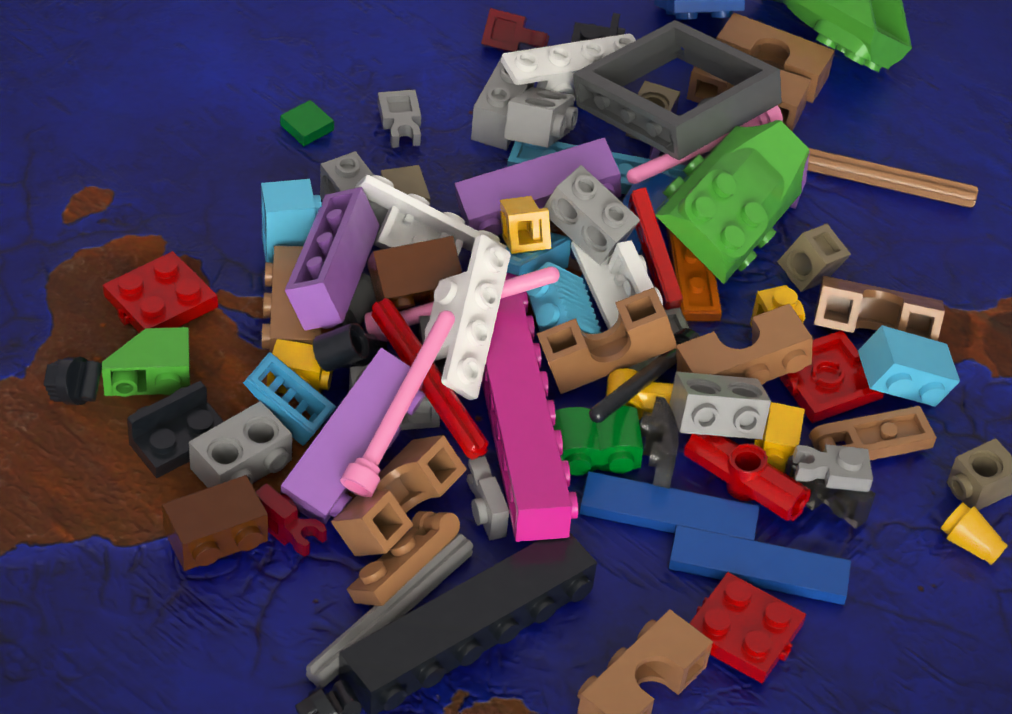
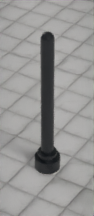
M683 328L674 333L677 345L700 337L697 332L689 328ZM676 349L659 355L593 406L589 411L590 419L595 423L603 422L677 364Z

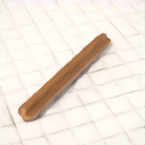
M809 148L810 154L807 171L968 208H973L977 200L978 187L975 185Z

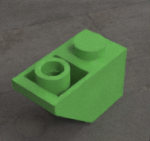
M145 328L102 361L104 396L172 395L176 390L190 386L189 328Z

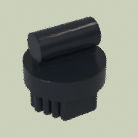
M66 357L48 364L43 385L46 387V391H48L50 400L63 402L67 405H83L87 401L95 402L102 363L88 361L84 357Z
M346 680L337 681L329 693L322 685H319L308 693L309 696L295 705L298 714H360L362 710L350 683Z

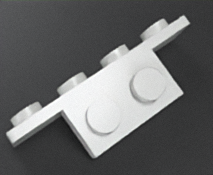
M622 34L502 54L501 63L515 85L538 82L536 88L575 95L573 73L636 41L632 34Z
M366 175L356 184L355 188H363L367 199L388 209L373 244L381 249L453 236L459 255L462 247L472 252L475 237L482 234L503 248L507 247L500 243L499 237L485 230L477 231L465 225L464 219L450 212L442 213L430 207V203L425 198L416 194L407 195L393 188L394 184L382 176Z
M484 234L475 237L468 270L439 280L434 292V303L430 320L425 328L426 340L438 315L442 311L448 310L454 314L455 322L434 361L446 358L441 379L442 384L468 400L477 399L511 256L508 250Z
M632 240L617 243L613 254L601 265L595 262L572 241L571 249L604 322L607 328L610 329L616 323L619 315L615 302L654 287L647 274L646 261L642 255H638ZM655 287V290H656V292H657V294H658V296H659V299H660V301H661V303H662V305H663V300H662L661 293H660V291L658 290V288ZM658 356L628 368L639 372Z

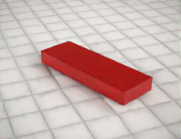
M644 187L633 190L630 195L628 208L640 219L635 229L654 287L658 288L661 293L664 310L680 308L683 297L647 189Z

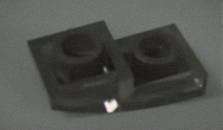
M656 396L652 413L644 411L640 425L641 436L646 437L643 455L650 456L648 466L656 468L653 485L670 489L678 450V428L675 416L666 399Z
M792 455L787 460L784 473L795 480L798 463H793ZM815 479L808 482L798 481L811 490L810 500L806 504L810 510L813 511L822 503H825L835 515L845 519L855 529L868 520L876 495L873 491L862 492L826 488L825 479Z

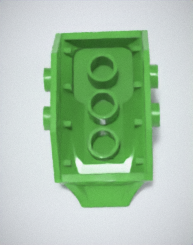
M771 0L784 3L795 16L818 32L816 40L839 50L847 58L860 65H865L878 73L882 67L889 70L892 65L902 60L912 49L902 0Z
M781 120L753 127L735 126L704 158L698 154L683 168L682 171L687 175L684 179L680 176L676 177L663 190L662 193L667 198L656 209L655 216L725 284L737 269L739 271L744 270L756 258L757 254L753 251L756 246L762 248L777 233L772 227L802 193V177L809 155V148Z

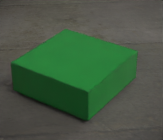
M311 100L280 115V125L303 146L334 131V120Z

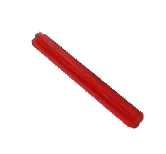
M384 298L380 302L376 301L372 305L373 311L371 316L400 359L411 367L422 344L390 299ZM433 362L423 381L421 390L425 393V396L465 455L471 460L484 456L488 452V440L455 392L442 384V373Z

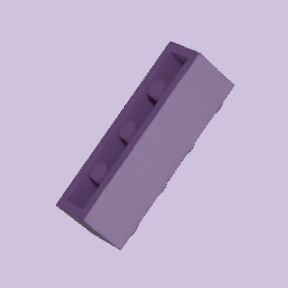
M605 137L454 183L457 204L465 225L477 231L485 230L496 236L502 233L500 200L532 196L538 208H543L555 188L580 165L590 172L617 198L621 197L620 171Z
M362 187L324 196L322 207L318 210L287 283L285 292L304 331L320 327L323 329L332 328L343 323L380 228Z
M380 348L281 485L280 494L283 493L289 496L295 503L298 511L309 518L321 521L324 525L331 516L335 518L351 502L352 497L348 495L350 490L342 485L340 479L349 463H354L357 458L363 457L410 369L409 365L383 348ZM423 382L407 411V414L411 416L425 397V393L421 391ZM399 427V428L397 429V431H396V433H395V435H394V437H393L391 443L389 444L387 450L390 448V446L393 444V442H394L395 439L397 438L398 434H399L400 431H401V427Z

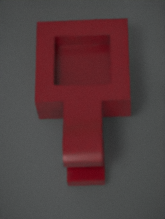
M490 8L481 44L508 52L519 51L521 44L535 48L548 46L550 36L548 33L525 28L527 21L525 16Z
M267 483L256 491L268 514V532L284 546L290 542L297 553L307 556L310 554V542L304 537L314 536L322 543L327 540L325 525L316 519L298 518V509L289 496L283 493L279 494Z

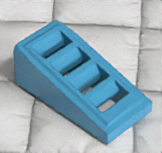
M550 232L551 249L511 254L510 252L511 256L507 273L520 276L537 271L546 262H551L563 269L568 268L571 239L567 236Z
M271 352L266 355L243 382L249 391L292 433V438L302 446L309 441L336 408L333 403ZM271 371L276 378L267 387L261 381ZM281 385L288 390L282 398L275 393ZM293 397L299 402L295 409L288 404ZM305 410L311 416L309 420L302 415Z

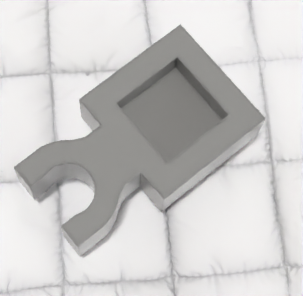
M416 90L378 92L377 104L383 130L391 129V147H399V137L401 136L410 137L413 146H420L421 132L419 127H421V112Z
M826 444L824 451L820 452L809 446L796 445L792 458L793 463H798L795 472L796 481L808 482L815 479H825L826 488L869 492L873 476L868 449Z
M485 456L478 457L475 460L469 459L468 466L472 474L467 475V482L476 497L471 502L475 522L477 525L483 524L489 541L506 537L509 508L495 476L492 477Z

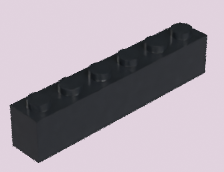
M571 533L569 538L538 540L340 651L339 679L350 683L363 710L367 714H378L383 710H393L407 696L422 687H433L442 680L445 674L460 665L468 666L474 663L484 651L496 644L510 642L527 626L534 622L542 623L548 620L558 608L571 601L578 602L584 599L593 589L597 562Z

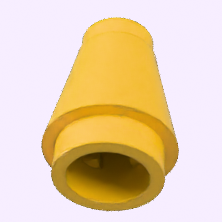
M964 502L954 510L940 528L948 535L947 540L987 561L990 565L1008 547L975 506L970 508Z

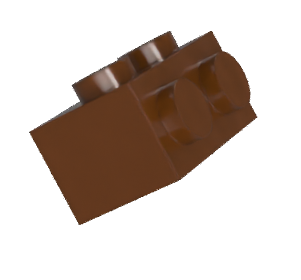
M453 236L373 251L367 260L376 301L380 302L384 298L390 299L398 311L413 308L416 306L415 301L430 299L433 302L434 292L439 280L462 273Z
M247 475L162 504L164 532L184 571L198 566H208L220 558L239 551L252 550L259 544L268 541V514Z

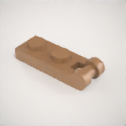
M920 406L822 424L815 427L809 434L813 447L821 452L824 451L826 444L836 445V442L845 441L846 445L842 446L868 449L870 460L931 449L934 447L937 438Z
M432 511L417 512L412 519V528L386 554H383L377 561L363 567L359 572V578L347 588L354 603L383 606L457 536L460 529L458 517L450 512H439L437 514Z

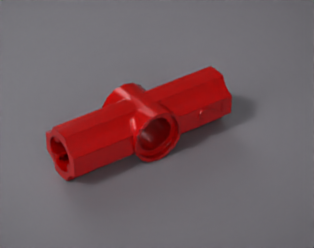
M691 434L689 441L685 445L684 456L727 482L726 488L733 498L740 501L755 500L786 521H794L802 514L805 505L810 500L811 490L767 463L768 457L766 452L759 446L754 444L739 445L725 436Z

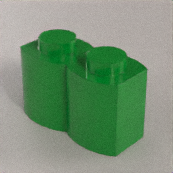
M622 406L601 423H595L590 419V408L568 407L555 410L556 421L553 428L554 430H561L563 440V454L560 457L561 461L568 460L571 475H584L589 471L592 472L597 469L624 474L641 468L643 443L637 408Z

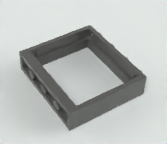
M677 20L573 73L577 107L652 147L669 154L677 160H681L729 133L735 126H741L782 103L780 69ZM676 58L734 85V87L681 116L637 95L623 86Z

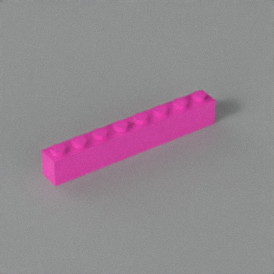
M506 273L505 280L517 277V275ZM526 291L500 299L482 377L483 391L516 542L569 538L571 519L578 518L576 492H569L568 490L571 480L568 460L561 461L560 457L563 454L561 430H554L553 428L556 421L554 401L546 399L548 396L546 371L539 370L541 368L540 344L533 343L532 341L535 337L534 319L532 315L526 316L528 312V296Z

